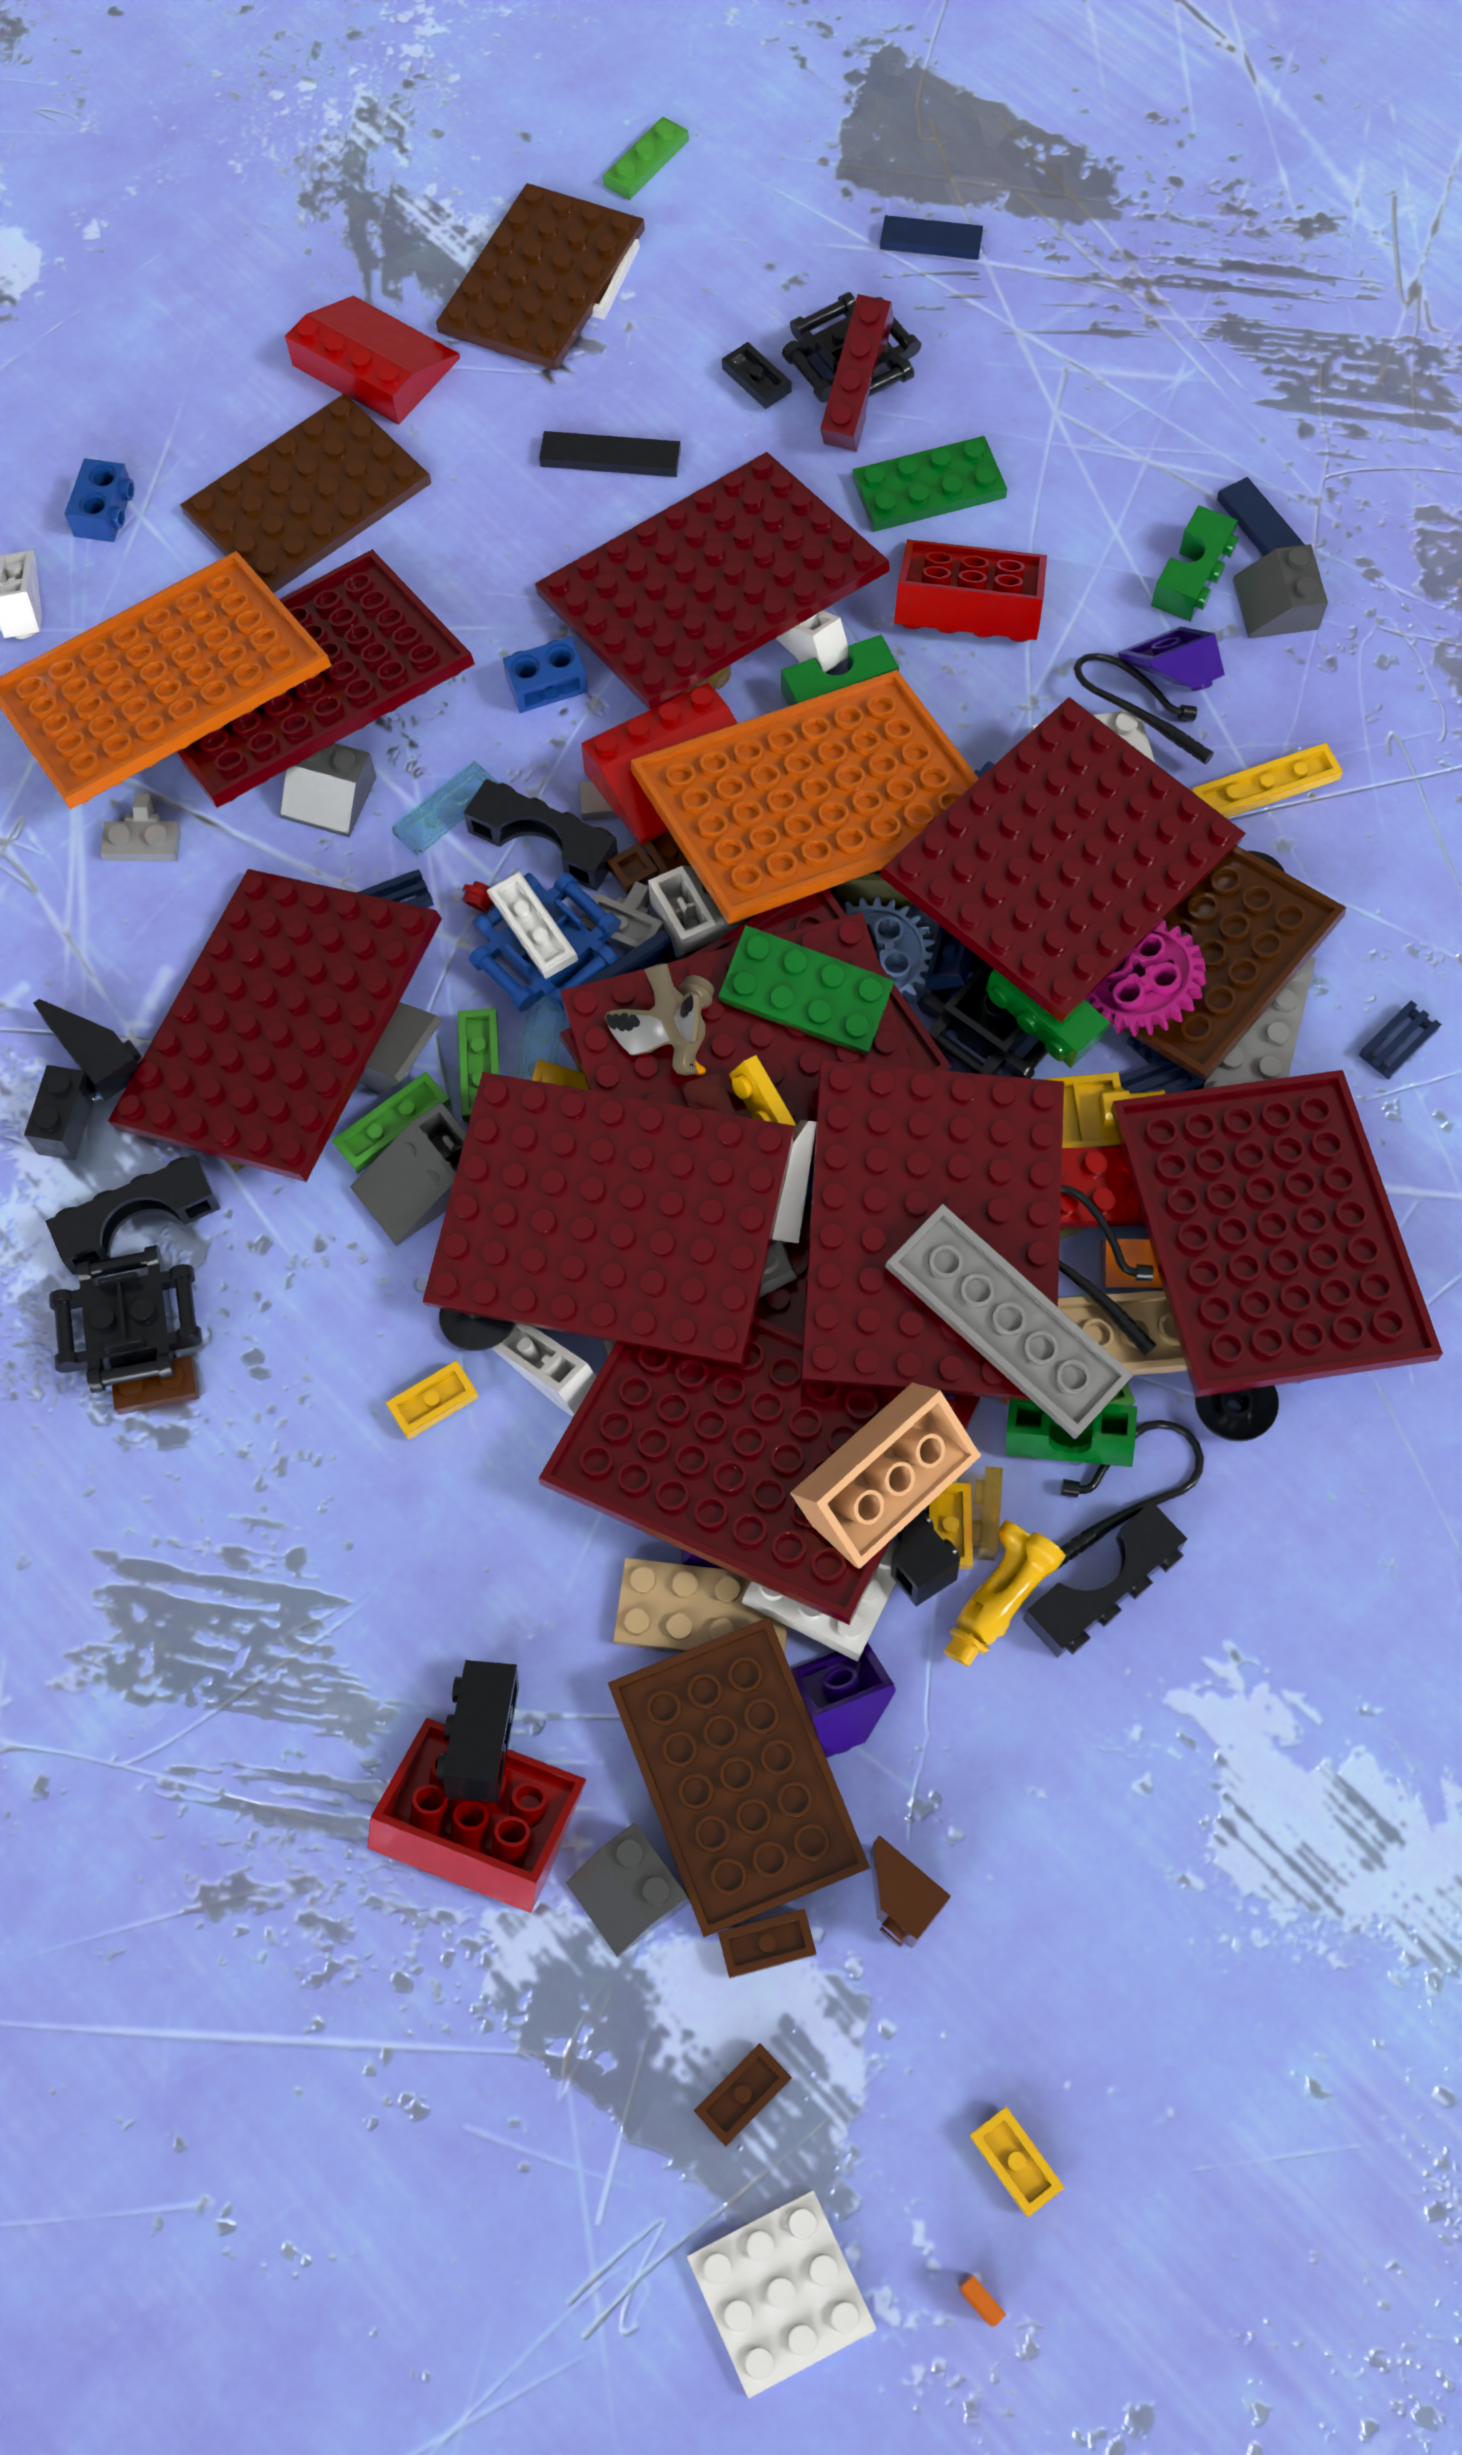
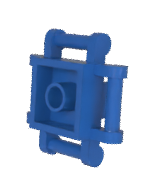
M569 872L560 875L553 887L548 891L541 886L531 873H527L523 877L576 952L578 961L545 980L509 925L500 933L494 928L504 919L495 906L484 916L479 914L471 921L475 929L488 943L485 946L482 945L476 948L471 953L469 962L477 970H483L512 998V1004L520 1012L529 1009L541 997L546 1002L549 1000L560 1011H564L560 996L561 990L580 986L618 960L613 950L603 943L619 929L621 920L612 912L607 913L577 885L578 880ZM567 896L597 924L591 932L562 902ZM500 957L529 986L522 987L495 959Z

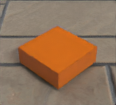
M969 2273L958 2284V2290L990 2327H995L1006 2316V2313L972 2274Z

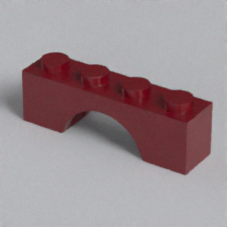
M857 294L820 428L823 443L826 445L857 452L866 420L867 403L873 374L882 352H885L894 319L891 301Z

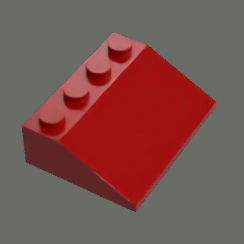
M354 295L305 314L285 335L292 366L342 394L345 393L351 399L398 425L460 359L458 352Z
M907 539L898 581L894 624H901L907 629L935 628L947 634L958 631L969 632L981 638H989L993 635L1004 636L1016 642L1037 640L1044 598L1047 555Z
M706 682L582 742L584 772L639 844L643 845L669 832V830L632 774L630 760L738 723L725 701L709 682Z
M426 1717L370 1817L367 1849L531 1913L548 1879L584 1789L586 1779L508 1749L499 1803L448 1799L445 1797L443 1780H437L439 1754L447 1753L449 1741H445L444 1738L445 1724Z

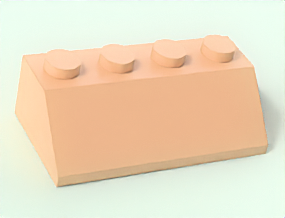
M911 1383L791 1491L790 1494L810 1524L848 1561L860 1569L981 1455L942 1392L938 1389Z

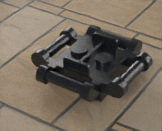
M850 292L842 294L838 297L837 302L805 318L799 316L791 320L790 329L797 341H790L782 350L783 358L789 364L795 365L814 388V395L823 403L829 399L856 302ZM842 314L847 317L814 335L810 332ZM895 317L890 334L899 345L893 348L887 341L885 352H882L873 374L869 397L898 381L904 383L914 377V370L908 359L920 351L922 344L915 335H910Z
M973 952L969 972L974 973L966 981V985H963L946 1004L943 1001L956 987L924 993L917 1001L919 1009L924 1014L938 1019L927 1032L941 1052L970 1073L996 1075L1003 1066L1010 1071L1013 1077L1032 1078L1035 1074V1067L1048 1054L1045 1044L1039 1040L1023 1059L1014 1053L1027 1039L1029 1034L1021 1029L1017 1019L1006 1008H999L992 1002L985 989L994 968ZM952 1029L957 1033V1039L982 1058H990L986 1063H983L947 1037L945 1033Z
M158 1245L145 1247L144 1252L91 1262L90 1259L77 1261L76 1271L80 1289L73 1291L59 1289L49 1294L50 1309L54 1310L58 1348V1353L54 1356L55 1370L61 1373H69L88 1369L86 1372L87 1383L92 1394L105 1391L106 1386L159 1375L161 1379L174 1377V1358H177L176 1350L194 1347L202 1343L201 1328L196 1325L192 1283L195 1281L194 1267L188 1264L173 1266L169 1271H164ZM148 1267V1275L139 1277L137 1272H128L99 1278L97 1280L98 1285L96 1286L95 1278ZM176 1288L180 1328L176 1332H174L169 1293V1289ZM82 1307L86 1351L75 1352L71 1310Z

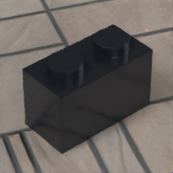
M46 1065L24 1136L38 1155L76 1160L97 1093L96 1088L85 1071Z

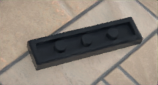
M544 431L539 461L540 467L677 477L681 442Z

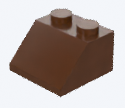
M879 1835L874 1841L870 1853L877 1919L882 1922L879 1930L896 1946L901 1947L905 1942L912 1948L945 1907L951 1895Z

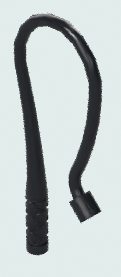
M1090 653L1084 654L1076 660L1073 670L1077 680L1084 688L1139 718L1169 741L1171 740L1175 745L1192 754L1193 757L1206 765L1211 760L1214 754L1213 751L1204 747V745L1195 741V739L1186 735L1185 732L1174 725L1096 687L1085 678L1081 667L1087 661L1094 660L1108 662L1120 667L1145 686L1167 711L1178 715V719L1194 721L1197 716L1196 706L1183 704L1180 707L1174 706L1141 672L1124 660L1112 655Z
M1061 1185V1193L1077 1198L1096 1219L1109 1242L1119 1268L1124 1273L1134 1276L1135 1281L1152 1282L1153 1265L1136 1264L1135 1268L1129 1266L1124 1259L1111 1227L1095 1204L1082 1191L1068 1185ZM1059 1260V1271L1083 1289L1102 1308L1107 1316L1113 1320L1112 1322L1118 1326L1127 1338L1140 1349L1144 1356L1157 1346L1116 1302L1085 1277Z
M1164 1420L1145 1422L1136 1427L1135 1439L1146 1431L1157 1428L1173 1430L1184 1436L1192 1446L1196 1458L1195 1469L1190 1479L1180 1487L1127 1507L1082 1531L1080 1535L1075 1536L1070 1542L1061 1546L1060 1549L1065 1553L1066 1557L1058 1569L1067 1564L1069 1560L1077 1557L1079 1553L1084 1552L1089 1546L1094 1545L1095 1542H1098L1111 1530L1134 1517L1151 1501L1158 1505L1183 1495L1196 1486L1203 1473L1204 1455L1200 1443L1190 1430L1176 1422ZM1101 1464L1087 1485H1080V1481L1063 1479L1060 1494L1078 1498L1079 1494L1091 1493L1099 1486L1111 1465Z

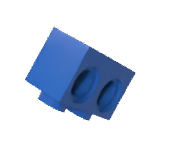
M84 458L64 513L74 537L108 542L115 541L118 530L123 527L125 522L127 503L133 499L135 490L134 482L129 478L125 464Z
M572 637L553 640L546 645L526 651H518L503 658L506 680L519 713L588 692L585 669Z

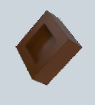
M639 843L607 860L608 870L627 896L636 881L647 885L648 880L659 876L657 867Z

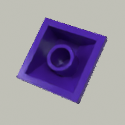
M1178 627L1118 652L1119 659L1176 685L1191 688L1192 691L1209 688L1213 685V680L1225 675L1216 635L1212 632Z
M868 1642L858 1662L835 1651L791 1669L826 1758L835 1754L845 1753L851 1748L865 1743L896 1692L894 1683Z

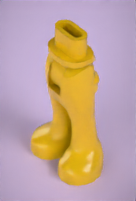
M1008 1520L1002 1523L997 1535L1006 1550L1004 1557L996 1570L972 1594L957 1618V1628L952 1627L949 1631L953 1638L943 1651L948 1657L969 1667L978 1653L985 1655L990 1649L988 1645L995 1642L998 1637L1006 1634L1010 1620L1031 1592L1045 1577L1058 1570L1066 1555L1055 1543L1036 1532L1029 1535L1021 1527Z

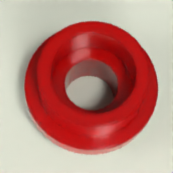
M474 881L473 885L464 884L462 888L464 895L461 900L465 904L484 913H488L492 906L495 907L487 893V890L491 887L479 881Z

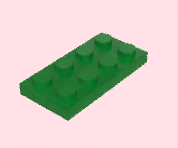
M985 436L855 468L852 474V479L873 532L1004 499L1007 495V487Z
M745 925L718 1000L724 1004L783 1026L795 1028L810 1036L837 1046L841 1045L867 1056L894 980Z

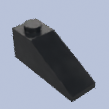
M41 999L33 1002L44 1022L79 1068L85 1071L105 1101L127 1087L133 1074L139 1068L137 1062L142 1059L140 1053L129 1039L122 1043L113 1030Z

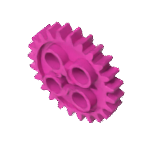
M1162 921L1116 968L1121 970L1112 972L1089 995L1086 1001L1110 1022L1109 1026L1114 1023L1116 1034L1120 1035L1126 1027H1130L1132 1037H1136L1140 1027H1145L1147 1033L1152 1035L1154 1025L1157 1024L1166 1031L1168 1030V1019L1173 1018L1181 1023L1183 1021L1181 1010L1193 1012L1192 999L1202 998L1200 986L1206 985L1204 974L1206 968L1199 945L1194 946L1190 934L1182 937L1179 926L1174 927L1168 932L1166 921ZM1152 953H1157V954H1155V955H1153V956H1147V955L1152 954ZM1173 982L1170 985L1161 986L1164 983ZM1136 998L1133 1001L1125 1002L1128 999Z

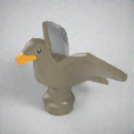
M667 963L656 964L646 968L644 971L654 991L655 1006L649 1011L619 1009L607 1012L605 1019L610 1031L618 1043L632 1056L650 1053L661 1046L672 1044L674 1048L672 1067L677 1074H704L706 1069L697 1062L696 1054L705 1037V1023L701 1016V1009H705L712 1004L713 985L700 976L690 975L678 986L677 990L673 986Z

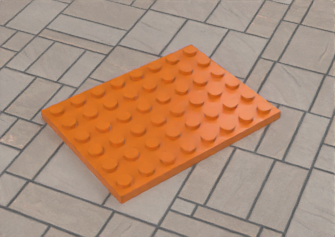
M235 551L0 677V709L71 810L80 804L88 802L105 790L121 784L125 779L145 768L154 766L158 761L178 750L188 747L191 743L207 734L221 729L236 718L252 712L267 701L285 694L289 689L307 679L316 677L320 672L332 665L324 650L241 555Z
M898 670L630 760L632 774L728 925L881 870L894 856L979 780Z

